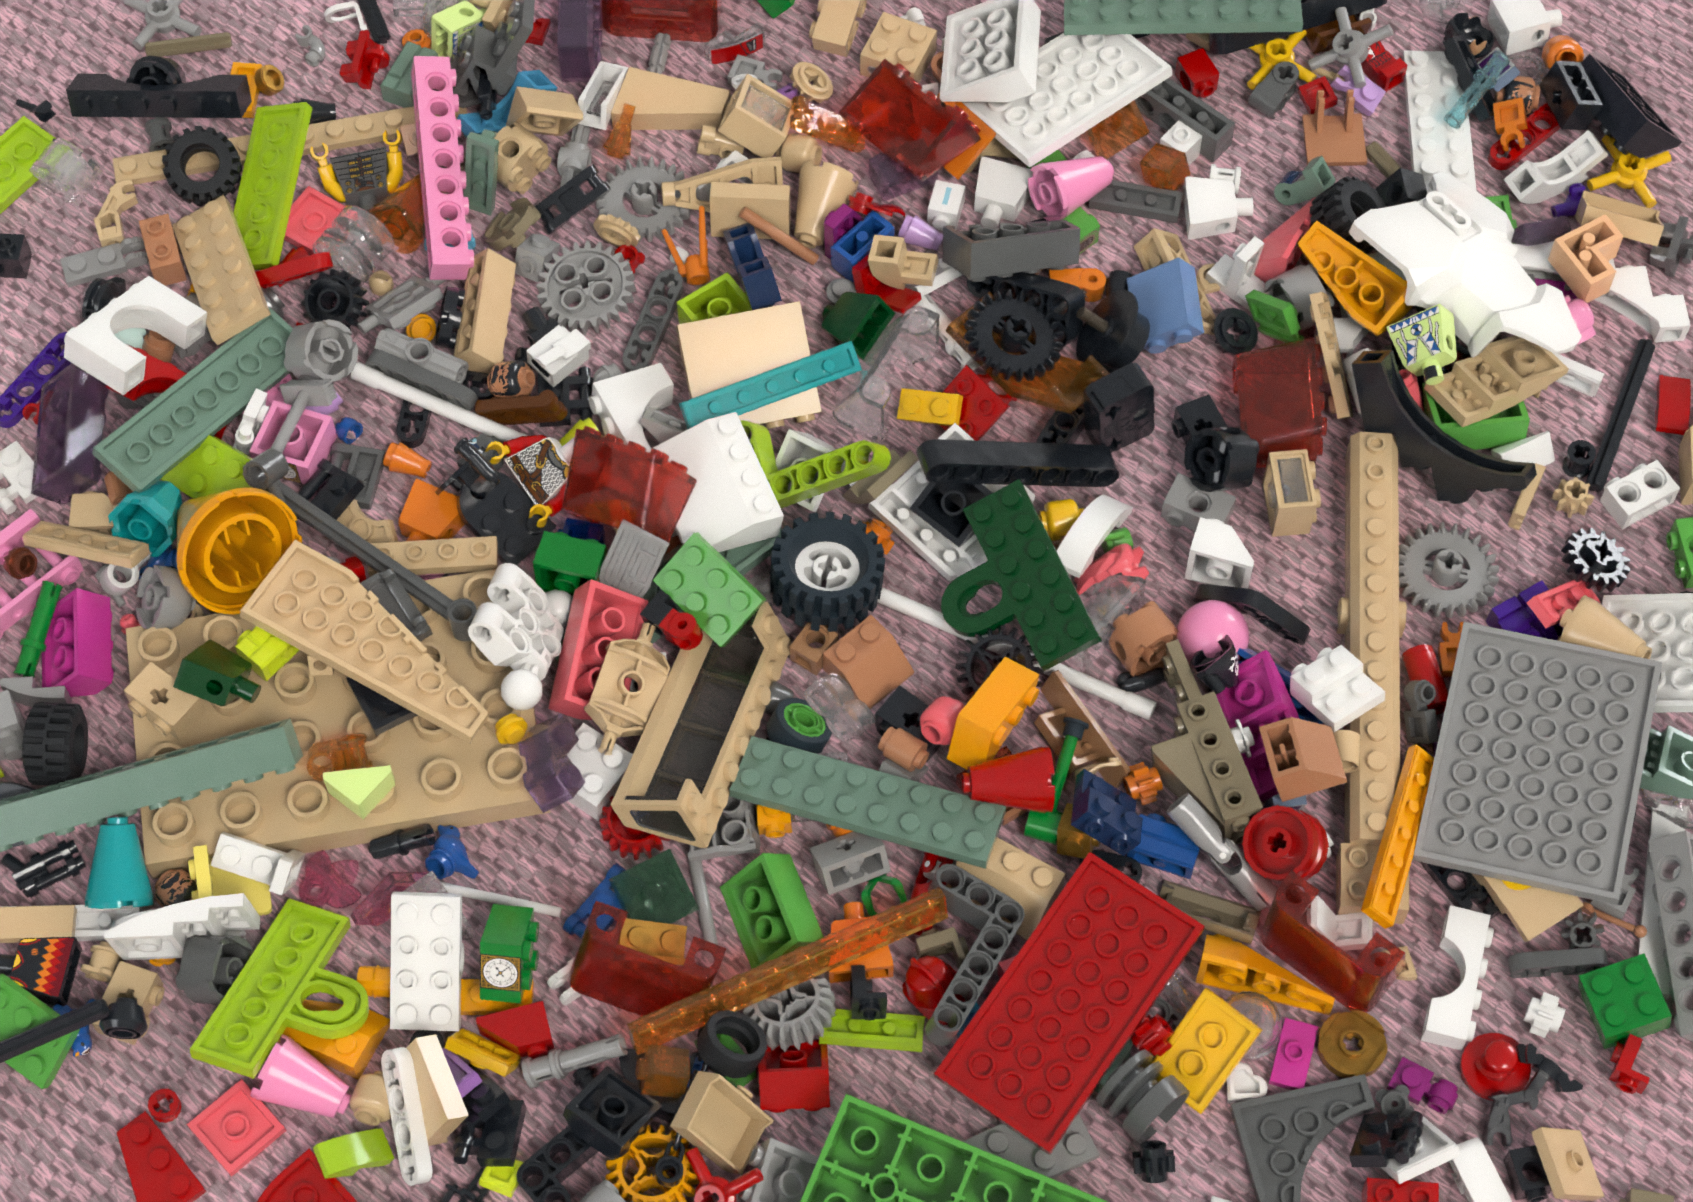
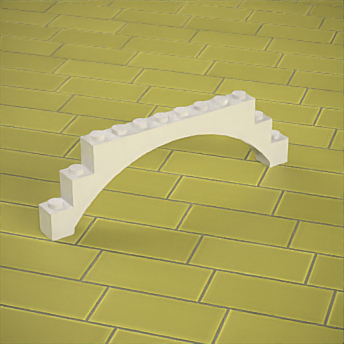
M1554 241L1536 242L1540 244L1525 245L1526 243L1513 244L1518 248L1515 259L1527 274H1534V277L1538 279L1565 282L1548 261ZM1380 252L1367 254L1406 280L1403 271ZM1614 259L1609 260L1608 262L1616 270L1615 277L1609 292L1594 300L1634 321L1652 335L1654 343L1684 341L1691 326L1684 296L1662 294L1653 297L1646 266L1634 267L1627 265L1615 268ZM1565 282V290L1569 291L1570 287ZM1339 302L1342 318L1333 317L1343 361L1353 354V350L1370 331L1354 321ZM1316 327L1315 333H1314L1315 342H1316V335H1318L1317 327ZM1316 342L1319 365L1322 366L1325 365L1323 353L1318 351Z

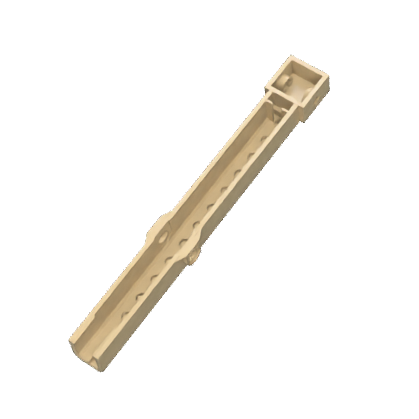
M1358 432L1351 435L1345 455V597H1340L1337 606V633L1345 634V648L1363 663V673L1385 691V701L1345 725V730L1359 733L1361 741L1359 769L1345 774L1347 783H1345L1344 843L1340 844L1336 856V915L1362 912V904L1400 778L1399 638H1402L1405 629L1407 606L1406 601H1399L1398 447L1396 437L1390 433ZM1409 873L1394 923L1404 924L1409 912Z

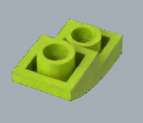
M382 1128L339 1136L318 1143L313 1147L325 1179L353 1176L360 1168L385 1166L395 1159Z

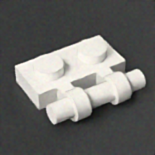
M255 389L243 413L242 421L234 439L233 447L249 457V450L253 444L254 436H257L270 409L266 405L268 393L259 389Z
M17 441L0 451V479L4 477L11 485L6 489L0 487V508L9 515L17 508L12 500L20 496L25 504L52 488V485Z

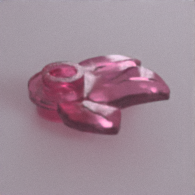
M324 850L319 851L308 860L305 866L306 878L299 886V896L303 903L315 907L327 904L339 909L351 906L361 898V892L352 886L359 871L358 861L342 860L331 863L330 857ZM314 887L322 888L321 894L317 896H312L310 892Z

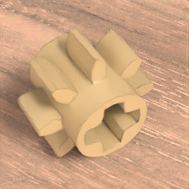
M1578 477L1568 482L1562 479L1558 486L1559 489H1555L1552 495V499L1559 501L1556 511L1563 510L1568 513V518H1571L1577 512L1584 516L1588 506L1592 504L1594 499L1593 495L1588 494L1590 484H1585L1583 481L1578 480Z

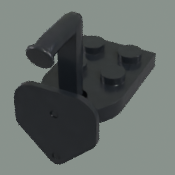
M463 438L454 447V453L460 454L466 462L435 493L439 495L451 485L458 492L457 508L466 526L477 537L497 536L498 559L503 564L512 563L518 565L540 543L544 531L552 532L557 526L548 518L544 527H537L538 520L543 517L535 514L532 518H528L530 509L535 505L534 502L511 478L497 472L482 456L486 450L484 446L477 451L468 443L469 440L467 438ZM471 465L478 473H475L469 466Z

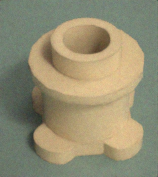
M102 941L99 945L91 946L92 956L89 964H83L80 970L86 974V978L109 983L118 962L123 961V959L108 942Z

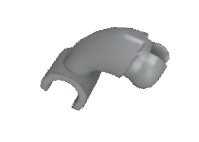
M304 25L302 28L306 36L295 34L296 40L302 47L311 46L309 52L305 55V59L308 65L317 67L325 58V47L322 41L313 35L311 27Z

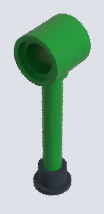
M1064 717L1063 722L1066 723L1062 734L1065 736L1052 777V785H1055L1053 811L1046 813L1030 811L1024 830V836L1052 845H1057V828L1063 813L1056 809L1077 742L1082 740L1084 730L1089 728L1088 723L1071 717Z

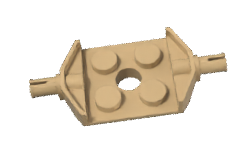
M643 623L639 637L636 640L621 639L611 641L605 648L607 653L589 703L584 707L585 712L604 733L598 749L600 753L605 751L604 755H612L617 738L642 735L666 682L670 666L665 656L652 647L651 639L656 629L653 624L650 626V623ZM624 678L634 679L638 684V691H628L624 686Z

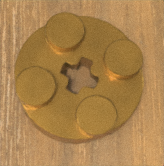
M1351 1010V1012L1341 1014L1340 1012L1335 1013L1324 1022L1317 1039L1318 1056L1325 1067L1339 1077L1349 1078L1363 1074L1366 1077L1370 1076L1381 1067L1386 1057L1388 1047L1384 1036L1385 1031L1379 1021L1366 1012ZM1353 1038L1358 1039L1357 1046L1361 1050H1353L1352 1052L1347 1050L1343 1040L1351 1041Z

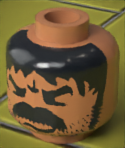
M1517 76L1499 92L1495 91V103L1522 97L1525 103L1526 115L1530 114L1532 109H1537L1540 86L1535 85V81L1531 77Z
M522 360L500 362L492 367L487 377L488 389L492 395L500 398L530 395L535 385V375Z
M170 869L166 871L155 884L156 902L160 906L166 907L192 900V891L197 890V880H191L190 873L186 869Z

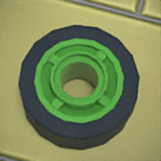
M787 698L779 702L766 725L767 735L771 741L819 755L833 733L832 723L828 716L818 706L799 698Z

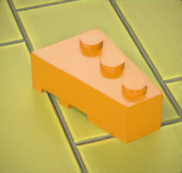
M1004 657L958 714L947 760L968 770V766L993 760L1013 727L1021 720L1026 707H1031L1036 701L1040 691L1036 688L1040 674Z

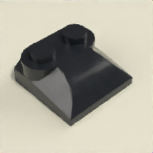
M606 1066L565 1107L563 1116L567 1121L569 1129L575 1135L603 1155L610 1158H619L629 1151L631 1143L661 1111L663 1105Z

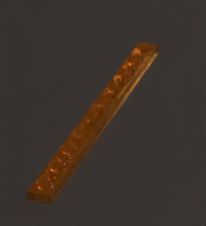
M940 887L922 893L913 899L897 906H892L867 919L860 920L856 924L840 931L830 933L815 942L798 947L783 956L769 960L760 966L737 974L712 987L705 988L694 995L673 1002L648 1015L641 1016L627 1023L632 1047L637 1055L705 1026L710 1016L718 1011L732 1010L737 1012L948 918L946 896Z

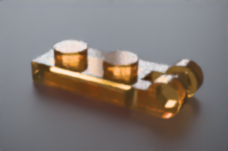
M804 96L792 98L791 110L793 114L790 116V127L792 129L852 152L860 153L865 148L866 124L809 103L808 98Z

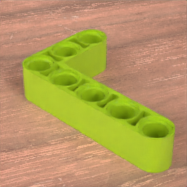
M745 420L740 421L747 437H749L751 432L749 441L780 508L881 473L887 469L891 461V454L886 446L862 440L778 471L768 429L760 424ZM873 451L872 460L869 462V454ZM845 461V469L842 472L841 467L843 462ZM818 471V478H817V480H816V482H815V478H814V477H815L816 472ZM791 481V488L788 491V485Z

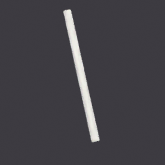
M409 874L405 877V884L444 893L462 894V897L500 905L534 908L536 913L559 918L562 912V908Z

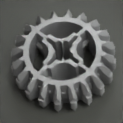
M794 963L790 969L786 970L780 965L775 973L767 970L766 978H756V987H748V997L743 999L744 1015L752 1018L762 1028L767 1038V1045L771 1050L780 1045L784 1052L791 1045H794L798 1050L801 1043L808 1042L812 1045L814 1036L823 1037V1028L831 1027V1018L835 1016L836 999L827 979L823 978L818 970L811 972L807 965L799 970Z

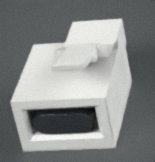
M558 325L526 350L527 362L550 385L555 387L589 359L591 342L576 328L569 332L563 325Z

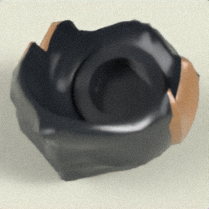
M1468 13L1455 14L1448 21L1444 32L1445 37L1443 38L1445 41L1452 36L1464 35L1475 59L1487 55L1492 49L1495 39L1494 34L1481 25V20L1478 16L1469 18Z

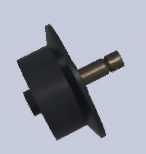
M1120 290L1110 294L1092 312L1085 307H1081L1077 312V317L1085 323L1078 337L1076 355L1079 363L1087 368H1096L1105 364L1118 370L1132 363L1139 356L1148 340L1150 332L1149 320L1138 312L1137 298L1127 290Z

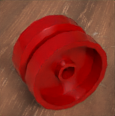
M1279 805L1264 808L1254 815L1245 828L1242 842L1245 859L1255 872L1264 878L1289 883L1306 881L1317 874L1327 859L1329 847L1326 830L1317 818L1306 811Z

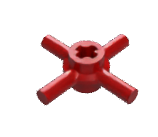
M698 1147L685 1153L700 1182L695 1190L693 1202H714L712 1195L715 1193L719 1197L717 1202H736L737 1194L763 1181V1175L758 1168L745 1173L731 1182L720 1176H712Z

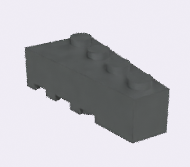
M1067 220L1027 222L1026 228L1022 225L999 223V229L982 227L981 224L969 225V231H957L955 226H943L942 261L968 277L970 281H984L989 276L1007 278L1012 277L1013 273L1017 272L1035 274L1039 273L1040 269L1045 268L1063 270L1067 268V265L1079 264L1080 228Z

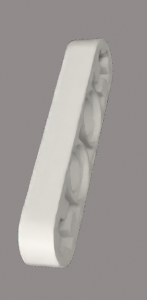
M405 1047L384 1051L381 1065L402 1178L410 1186L427 1183L432 1177L433 1170L413 1059L409 1050Z

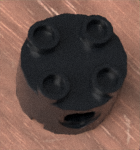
M1237 427L1204 428L1199 430L1198 434L1191 436L1185 448L1184 464L1185 469L1190 470L1193 476L1189 478L1190 481L1199 490L1207 492L1237 490L1249 487L1252 484L1253 475L1256 470L1257 455L1259 453L1257 440L1250 438L1245 431Z

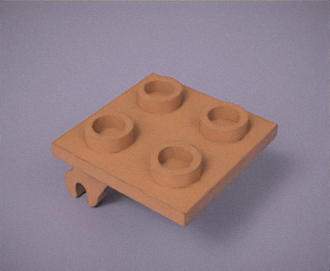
M1347 89L1343 116H1324V90H1317L1315 114L1302 115L1307 165L1313 158L1321 155L1328 166L1367 165L1362 113L1353 114L1355 97H1353L1354 89Z

